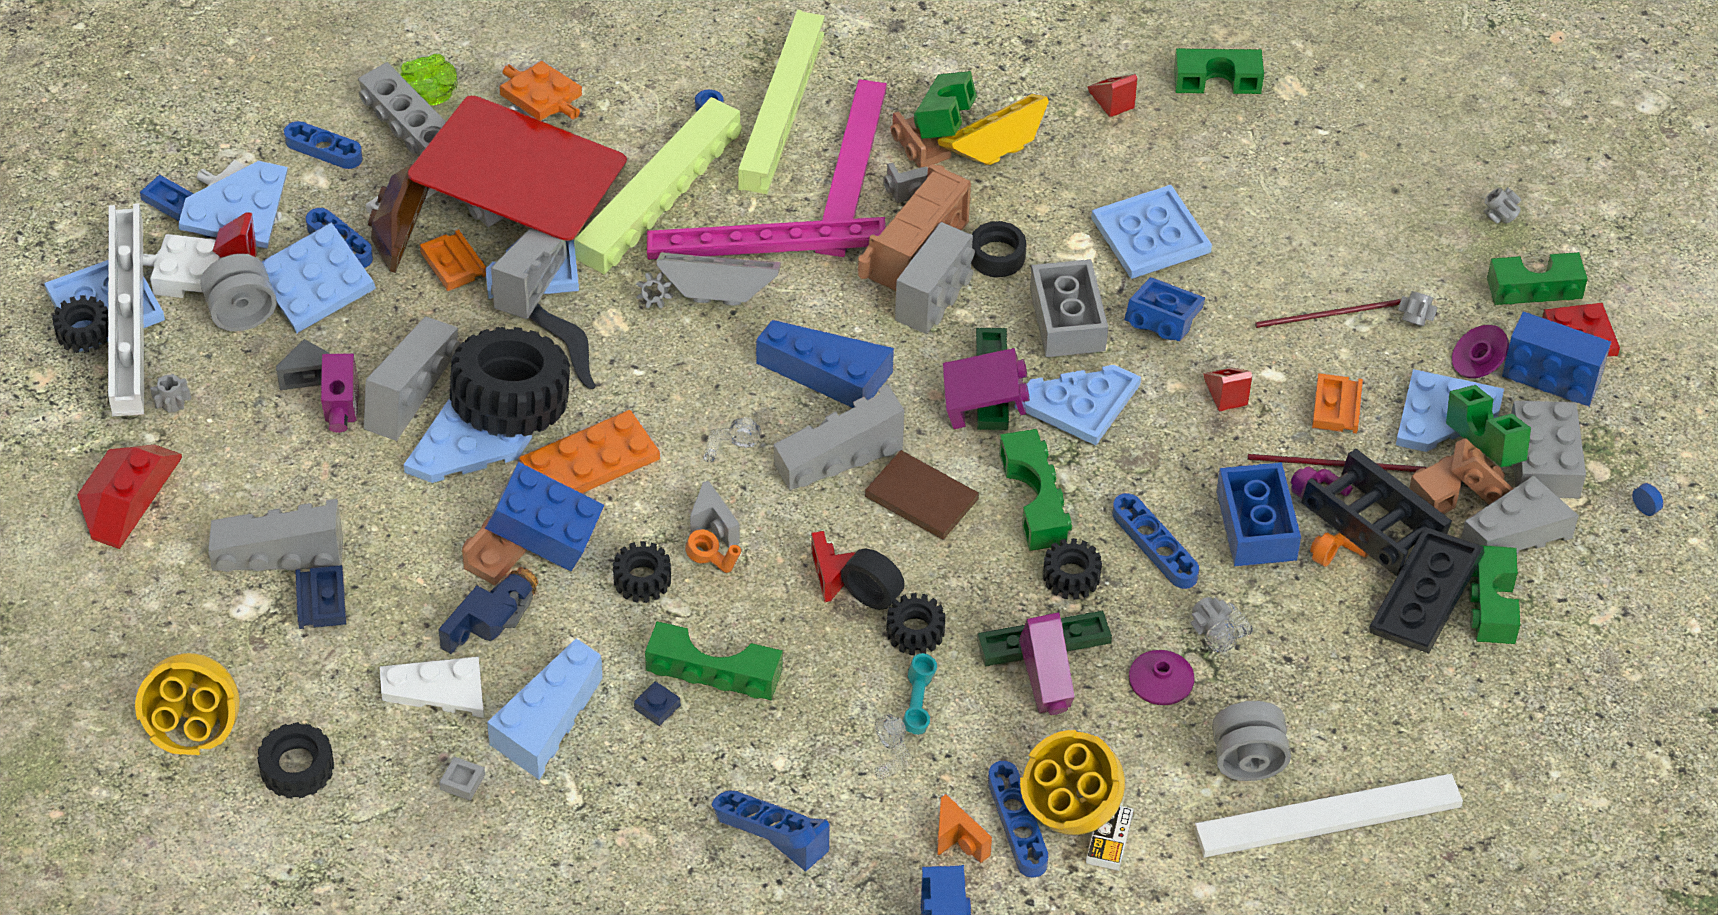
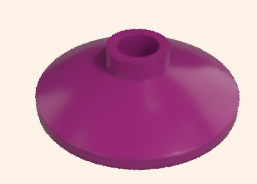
M1481 325L1469 330L1459 339L1454 347L1452 364L1455 370L1461 376L1472 379L1484 377L1495 371L1507 356L1509 339L1506 333L1495 325Z
M1152 650L1141 654L1134 660L1129 671V683L1136 695L1144 701L1155 705H1172L1184 700L1190 694L1194 686V672L1189 662L1179 654L1168 650Z

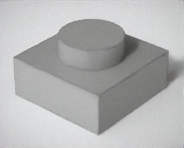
M454 757L439 782L440 790L471 801L485 776V767Z

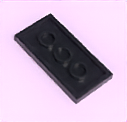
M1425 527L1369 626L1370 633L1429 654L1485 553L1484 546Z

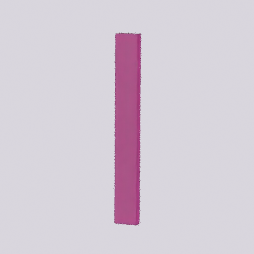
M858 79L822 221L855 218L887 90V83ZM847 248L815 250V253L845 257Z
M885 217L650 230L647 231L648 260L658 259L661 252L695 256H719L868 247L869 237L873 234L879 236L886 228Z

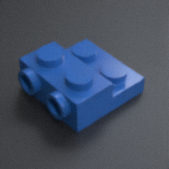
M1150 277L1129 299L1124 321L1130 322L1135 328L1156 332L1164 339L1181 341L1189 332L1192 320L1203 309L1205 297Z

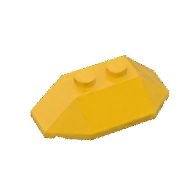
M1030 94L958 130L955 136H945L938 139V144L972 161L984 163V165L997 163L1000 161L1001 156L1007 153L1019 152L1024 149L1025 144L1034 140L1049 103L1047 96Z

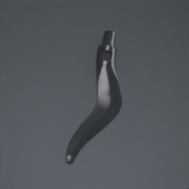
M537 303L529 318L566 343L578 378L587 388L594 389L596 385L590 374L589 344L585 332L577 325L549 313Z

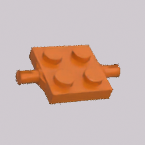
M543 61L538 62L525 71H519L510 64H508V67H504L502 73L510 78V80L500 85V95L537 120L541 121L549 115L558 112L564 113L572 120L579 116L580 110L570 103L582 96V86Z

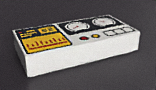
M1120 806L1115 815L1105 825L1093 831L1086 864L1120 870L1134 809Z

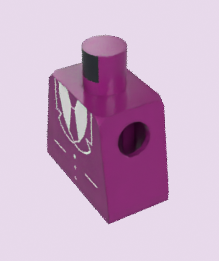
M354 353L322 354L321 404L325 421L329 423V430L332 432H345L348 429V422L357 421L360 383Z

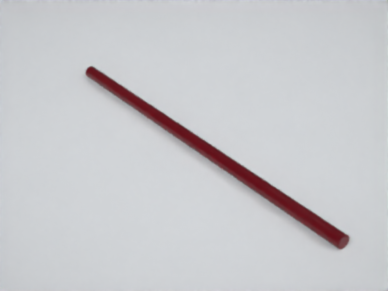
M1401 299L1255 322V326L1260 328L1400 305Z
M1248 454L1247 460L1339 467H1344L1346 462L1342 460ZM1376 463L1384 470L1416 472L1421 468L1426 469L1424 466Z

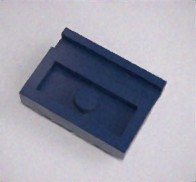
M343 566L310 568V571L301 572L300 569L295 570L299 629H304V626L313 625L314 628L347 625Z

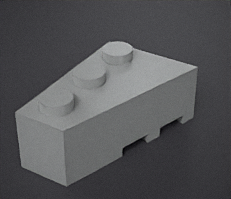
M1532 476L1467 519L1461 539L1484 546L1517 548L1518 554L1519 550L1535 546L1536 549L1545 547L1546 542L1560 538L1563 541L1572 539L1579 515L1535 476Z

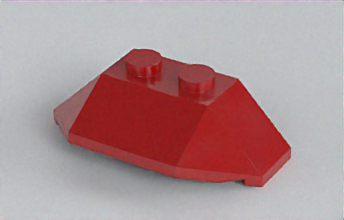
M155 444L109 449L77 494L91 539L120 549L182 459V454Z

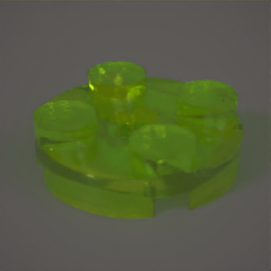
M436 53L429 57L417 58L404 62L401 65L400 75L429 105H437L447 101L452 96V91L455 88L457 89L456 69L441 54ZM426 79H433V82L427 83Z

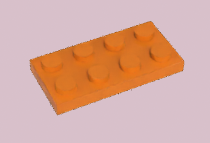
M628 410L519 457L520 463L580 493H584L659 460L660 451L632 411Z

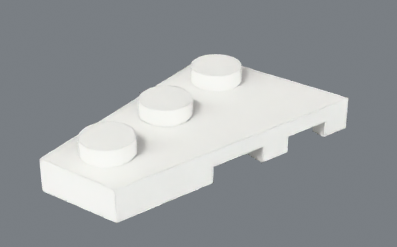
M479 657L380 666L382 701L422 707L426 704L442 707L443 711L455 713L456 710L472 712V716L484 718Z

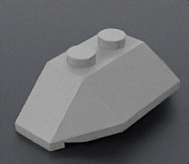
M661 252L657 259V266L685 297L693 298L694 302L709 303L711 300H723V304L735 306L740 305L741 302H747L777 277L781 268V262Z

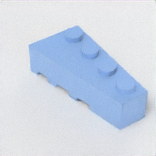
M576 638L487 722L490 746L540 780L549 759L555 756L559 749V743L566 732H570L575 724L574 719L580 710L584 709L603 678L601 655Z

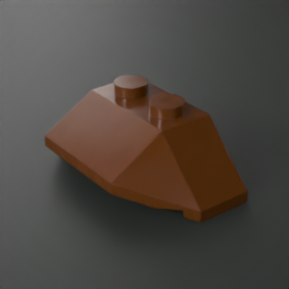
M413 164L392 175L387 187H381L377 203H380L378 210L372 209L368 220V226L372 227L371 240L389 271L396 273L430 189L409 179L407 175L408 170Z

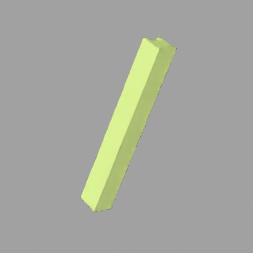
M797 10L738 169V190L768 194L824 38V32L821 31L825 19L824 15L802 12L801 10Z

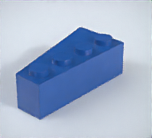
M772 320L756 339V364L851 408L855 407L853 402L862 397H865L866 400L873 398L877 394L878 389L883 386L893 373L894 348L776 320Z

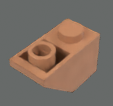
M1454 455L1445 456L1438 463L1426 469L1421 468L1412 475L1409 489L1443 514L1456 508L1461 487V479L1451 471Z

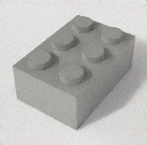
M940 222L897 279L895 321L925 334H928L934 324L938 325L941 322L945 309L948 305L952 306L955 303L962 286H967L972 279L973 269H971V261L975 250L972 249L973 235Z
M1092 260L1032 265L1030 293L1045 357L1106 351L1108 324Z
M1514 401L1511 413L1531 427L1527 460L1513 464L1516 487L1532 476H1535L1559 498L1580 499L1586 470L1577 403Z

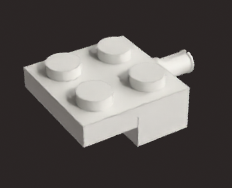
M166 234L161 249L156 255L143 253V266L154 267L150 278L153 294L183 298L185 291L202 292L200 281L203 272L212 263L221 259L220 256L213 252L216 240Z

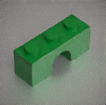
M1176 48L1174 62L1175 92L1204 93L1206 81L1210 78L1219 77L1231 83L1233 94H1261L1264 79L1262 49Z
M971 71L937 75L914 113V123L916 128H919L922 139L955 136L962 124L960 111L970 110L977 98Z
M1580 252L1550 254L1547 269L1544 273L1529 271L1523 265L1521 256L1491 258L1487 275L1494 305L1583 299L1588 280Z
M1477 385L1449 392L1446 424L1470 441L1500 467H1508L1527 460L1531 433L1530 426L1513 413L1494 418L1492 411L1494 399Z
M1484 546L1485 553L1472 575L1474 583L1470 584L1469 601L1475 603V609L1471 611L1470 627L1476 629V642L1516 644L1521 625L1519 599L1505 598L1497 594V592L1513 593L1518 575L1517 548Z

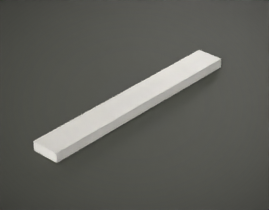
M1446 774L1195 823L1194 831L1205 858L1460 808L1463 800L1453 775Z

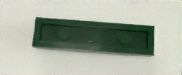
M976 328V356L1007 350V328ZM1008 402L977 408V430H1008Z
M1103 610L1061 618L1067 652L1111 644L1112 634ZM1025 625L977 633V643L985 667L1024 660L1019 639Z

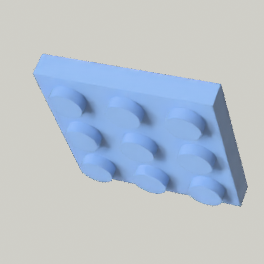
M1172 185L1092 210L1091 219L1131 279L1211 253L1212 244Z
M332 222L261 261L266 268L269 282L272 284L275 292L277 305L296 333L376 289L374 281Z
M109 260L44 283L46 292L55 309L56 307L61 308L60 303L64 300L67 303H71L70 297L75 296L76 300H80V295H86L87 300H89L90 296L96 297V301L101 300L108 309ZM143 276L144 328L165 321L163 310ZM79 321L73 324L71 327H86L90 325L92 321Z

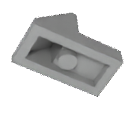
M709 481L703 482L690 515V534L699 529L707 530L711 528L714 535L718 539L722 538L728 548L731 545L739 544V522Z

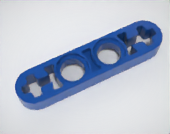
M1130 493L1118 495L1113 502L1112 516L1114 520L1174 586L1181 589L1193 587L1197 583L1199 575L1197 561L1137 496ZM1141 526H1149L1154 532L1144 535L1137 529ZM1160 547H1168L1174 553L1169 556H1163L1156 550Z
M998 761L990 767L988 773V786L1020 873L1030 878L1039 877L1046 872L1049 857L1035 816L1028 810L1022 798L1020 788L1021 776L1017 767L1008 761ZM999 774L1009 778L1008 789L1004 790L1005 785L1002 778L998 777ZM1014 799L1018 800L1022 807L1018 810H1009L1004 806V803L1007 800ZM1018 827H1026L1031 830L1032 834L1027 838H1020L1013 831ZM1029 848H1032L1031 853L1034 860H1038L1037 864L1027 860Z
M733 790L720 793L712 802V807L721 823L793 849L803 848L815 839L816 833L810 819L794 811ZM780 821L779 823H777V824H775V825H773V826H770L771 824Z

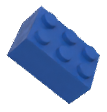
M1523 311L1511 336L1502 377L1590 407L1601 382L1611 341Z
M518 462L500 495L485 529L572 571L586 548L604 504Z
M1282 462L1220 468L1216 493L1234 566L1297 561L1301 534Z

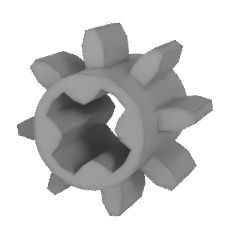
M1500 187L1496 188L1485 198L1484 203L1488 207L1484 210V213L1496 224L1500 221L1504 224L1510 223L1521 211V208L1517 205L1521 198L1509 187L1505 191Z
M648 272L645 274L647 282L639 281L636 283L638 287L642 288L641 294L637 296V299L644 298L647 301L646 308H650L654 302H657V305L662 308L664 307L663 298L671 299L674 296L668 292V287L673 283L671 281L666 283L663 279V272H660L656 278H653L652 274ZM657 283L661 294L653 297L649 286Z
M1411 291L1409 298L1402 296L1398 308L1399 311L1404 312L1402 320L1423 327L1426 319L1433 321L1437 311V307L1431 305L1433 297Z
M174 374L157 378V387L150 388L155 408L162 407L168 413L183 410L184 400H191L190 389L187 386L186 379L180 380Z
M1211 597L1203 598L1192 609L1194 620L1191 622V625L1199 635L1204 633L1206 637L1209 635L1217 637L1229 628L1231 619L1228 615L1232 610L1224 600L1218 601L1216 597L1214 599Z

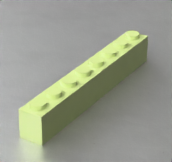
M711 97L574 239L576 260L604 275L612 266H616L628 249L638 243L645 231L655 225L663 212L668 211L672 207L674 201L681 193L687 192L691 183L698 175L704 174L708 165L715 158L721 156L724 148L732 140L738 138L742 129L740 111Z

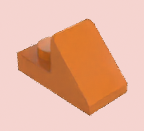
M945 794L941 797L937 855L942 854L958 842L964 853L972 855L982 863L991 856L992 836Z

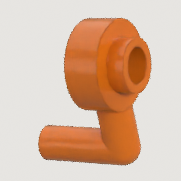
M704 529L692 532L685 545V551L691 560L702 564L712 562L725 573L732 571L741 554L739 546L731 545L726 555H722L718 551L719 541L712 532Z
M1327 532L1322 537L1320 535L1317 536L1310 548V552L1313 553L1312 560L1324 567L1330 564L1340 546L1365 558L1368 554L1340 532L1335 535Z

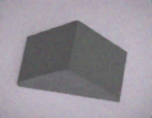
M306 339L301 341L276 365L280 390L321 385L322 354L330 353Z

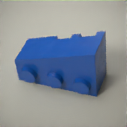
M964 865L922 867L921 915H971L970 897H966Z

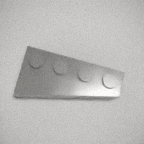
M425 316L366 379L365 430L395 441L399 439L460 345V342L457 341L458 327Z
M888 384L878 389L879 395L869 400L862 397L854 401L855 407L845 413L838 415L835 411L826 416V419L822 421L820 426L813 428L809 425L774 444V465L789 491L798 487L808 486L812 482L829 476H836L848 469L864 466L873 460L891 456L903 450L904 409Z
M338 499L326 500L325 506L314 508L311 503L298 506V510L282 513L280 508L268 510V513L264 516L257 518L252 514L211 520L208 552L212 571L297 570L342 565L343 531Z

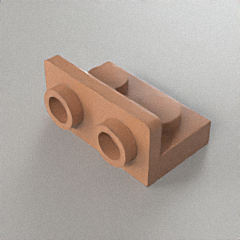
M899 111L893 113V125L890 127L892 137L896 142L899 141L909 160H913L919 168L929 167L931 164H937L951 158V151L938 144L937 140L942 137L922 139L919 128L915 126L914 116L904 119Z
M1466 438L1456 442L1451 471L1486 503L1490 505L1513 490L1504 480L1505 473L1501 468L1488 459L1480 449L1476 448Z
M489 516L484 521L481 529L473 537L465 541L462 547L465 570L496 585L523 556L527 549L485 529L491 517Z

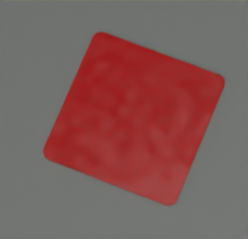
M467 96L410 167L407 175L409 179L416 183L558 239L569 241L573 240L625 166L627 157L617 150L484 98Z

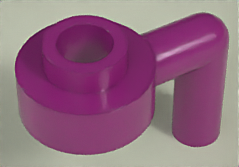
M1310 466L1304 469L1300 468L1291 478V492L1302 499L1309 479L1312 478L1319 484L1325 482L1329 485L1339 477L1328 469L1316 471ZM1350 485L1341 491L1340 494L1347 497L1353 487Z

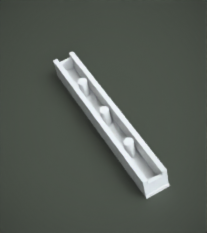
M133 204V209L116 210L115 205H109L108 397L112 417L144 414L143 219L139 204Z

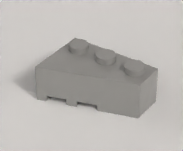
M530 228L491 267V294L494 298V308L528 319L567 257L566 240H561Z

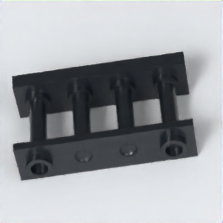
M1358 449L1348 453L1341 477L1326 487H1323L1312 478L1309 479L1301 501L1310 511L1314 512L1395 576H1398L1408 554L1407 550L1415 546L1425 527L1448 534L1452 522L1451 519ZM1353 484L1365 495L1348 506L1335 495ZM1376 502L1389 513L1371 524L1359 513ZM1398 521H1401L1413 531L1398 542H1395L1383 532Z

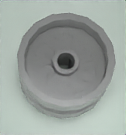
M233 254L215 261L203 272L200 281L202 293L208 304L212 321L219 328L227 331L252 329L264 323L274 313L277 305L276 295L272 284L269 282L266 268L258 258L249 254Z
M1244 701L1221 710L1213 719L1212 731L1214 742L1217 745V766L1221 773L1227 777L1240 781H1258L1282 772L1290 763L1291 751L1289 740L1286 737L1287 726L1285 716L1282 710L1274 704L1263 701Z

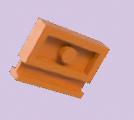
M459 229L451 236L445 234L420 244V253L447 291L473 282L477 276H486V266Z
M1318 373L1312 428L1343 432V429L1353 430L1352 433L1357 434L1363 379L1358 378V381H1351L1349 377Z

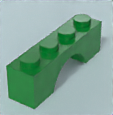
M1037 429L1000 434L999 456L1006 478L1026 483L1037 494V498L1023 507L1022 529L1029 551L1051 548V545L1055 542L1060 546V540L1066 539L1067 541L1068 532L1072 531V521L1070 514L1064 513L1063 492L1061 488L1056 489L1055 486L1056 472L1054 465L1048 464L1047 461L1048 447L1046 441L1040 440Z
M656 621L645 650L646 671L658 676L674 677L692 684L699 683L716 687L721 691H733L756 699L772 700L783 670V650L751 643L743 651L733 656L714 657L702 653L692 644L688 628Z

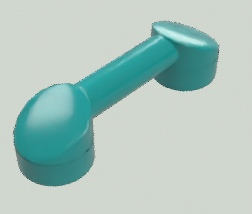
M922 653L914 656L908 669V679L912 684L910 707L903 716L901 726L907 732L917 735L925 733L930 724V716L923 709L925 686H928L937 670V662L928 654Z

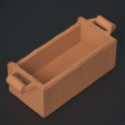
M929 165L927 179L879 236L873 234L869 237L867 249L864 254L858 257V276L861 279L869 278L896 291L897 279L940 222L959 230H963L969 223L971 181L945 170L942 165Z

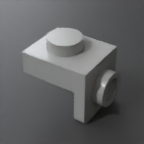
M894 163L887 164V175L883 177L884 186L888 193H892L896 203L908 201L927 179V166L898 173Z

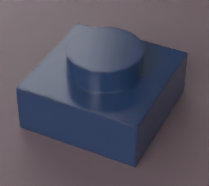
M656 681L634 701V710L658 726L681 706L680 697Z

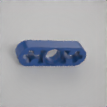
M301 121L289 123L284 129L285 143L292 150L345 169L355 168L362 163V149L357 141ZM320 142H328L331 144L327 148L316 147V145Z
M315 208L307 213L306 225L309 234L332 222L340 235L347 237L344 241L352 252H356L354 255L362 266L366 268L372 263L371 244L332 212L325 208Z

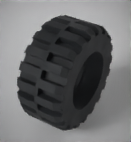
M496 327L493 331L489 329L480 331L477 336L473 334L462 342L452 356L450 373L451 405L465 423H471L472 427L479 431L486 430L490 435L506 434V437H515L517 434L528 436L532 435L534 431H544L549 427V424L553 425L558 421L567 408L570 363L558 344L554 345L553 340L549 337H541L539 332L533 330L527 332L519 327H514V329Z

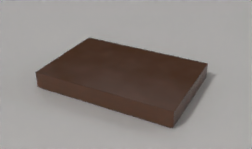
M900 450L865 489V497L944 540L979 500V492Z

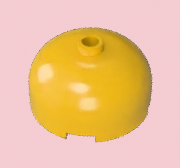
M196 653L172 655L157 663L141 683L135 700L137 720L140 719L142 726L151 736L149 740L159 748L172 754L200 755V749H212L217 745H221L230 734L237 720L240 707L238 688L228 670L216 660ZM181 717L188 718L184 724L186 736L193 741L199 742L208 738L217 719L219 718L220 728L217 734L207 742L197 746L186 747L178 745L165 733L175 729ZM196 720L204 722L206 727H200Z
M1076 730L1060 731L1043 739L1028 755L1030 759L1025 767L1023 777H1020L1022 798L1031 814L1049 829L1067 835L1086 834L1105 825L1117 812L1125 791L1124 771L1117 755L1099 737L1077 732Z

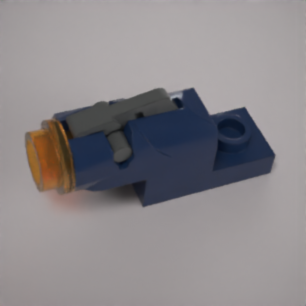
M519 567L517 570L511 571L490 592L476 585L438 629L440 648L452 654L459 645L465 644L470 633L484 640L492 641L505 628H515L532 602L533 595L536 593L538 585L536 576L530 570Z

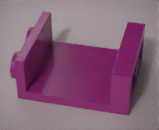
M1015 348L943 363L946 411L953 429L966 427L965 411L1010 401H1015L1020 416L1026 415L1025 402L1030 401L1027 384L1023 383V378L1027 377V369L1024 359H1018Z

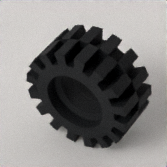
M80 295V300H76L75 296L70 297L71 303H67L64 300L60 303L61 308L56 307L52 320L56 339L60 346L63 345L64 349L68 351L72 347L73 353H79L81 348H83L84 353H88L89 347H93L94 350L99 349V342L105 345L107 342L106 337H108V309L104 306V302L101 300L97 302L96 297L90 296L89 300H87L86 295ZM79 321H92V323L86 327H71L73 324Z
M1071 538L1070 544H1067L1066 539L1060 540V546L1056 542L1052 544L1051 550L1048 549L1046 551L1043 566V581H1046L1045 586L1048 590L1053 587L1052 593L1057 596L1062 592V598L1068 599V594L1073 595V600L1079 599L1080 593L1085 598L1089 596V591L1094 592L1100 583L1102 561L1100 553H1096V548L1093 545L1087 548L1088 542L1082 540L1081 544H1077V539ZM1066 564H1075L1082 567L1084 571L1078 574H1069L1061 570L1060 567Z
M640 541L641 546L636 547L635 542L629 544L630 550L624 546L620 549V554L617 553L614 557V586H616L619 594L623 592V598L628 600L630 596H633V602L636 603L639 602V598H644V603L650 602V596L657 600L660 598V592L665 594L667 586L670 587L671 585L670 557L668 554L665 555V550L662 547L657 550V544L651 542L650 547H646V541ZM639 567H647L655 571L646 577H636L630 574L633 569Z
M911 593V599H908L906 594L900 596V602L895 599L887 613L886 631L888 640L891 639V645L894 648L899 645V651L902 653L909 649V655L914 656L915 650H920V654H926V648L931 652L934 651L936 644L940 646L942 643V637L945 634L946 617L945 613H943L942 605L937 606V600L934 598L928 601V595L922 594L921 599L917 598V593ZM910 619H920L928 623V626L915 630L906 627L903 623Z

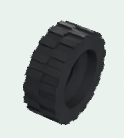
M299 722L290 725H281L280 728L273 729L267 737L263 738L262 745L258 748L259 757L257 759L262 781L265 782L269 790L274 791L278 796H286L289 799L299 797L300 799L317 793L320 788L323 789L327 785V781L333 775L334 759L329 738L326 734L322 733L321 729L318 727L314 728L311 724H299ZM292 749H306L313 757L309 768L293 773L284 771L279 765V760L283 753Z

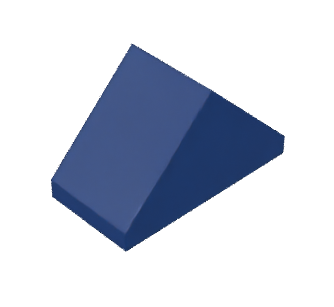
M809 818L816 836L813 842L806 847L793 849L770 841V843L806 872L829 852L830 824L827 819Z

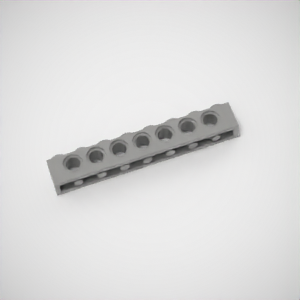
M388 62L358 78L361 91L358 93L364 105L367 107L371 106L381 122L386 121L396 138L401 137L408 150L412 154L416 153L420 156L446 121ZM455 198L459 203L464 202L462 200ZM464 202L475 220L480 219L487 227L505 218Z

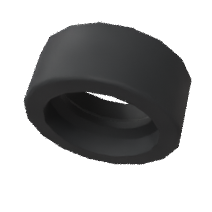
M990 221L980 225L973 231L972 249L975 250L971 264L977 271L983 275L997 278L1013 275L1023 267L1026 259L1027 244L1025 235L1018 227L1003 221ZM991 242H1001L1010 245L1015 251L1007 256L996 257L988 255L981 250V247Z
M859 549L841 570L842 581L851 595L860 603L873 609H888L904 590L905 581L900 570L889 558L876 550Z

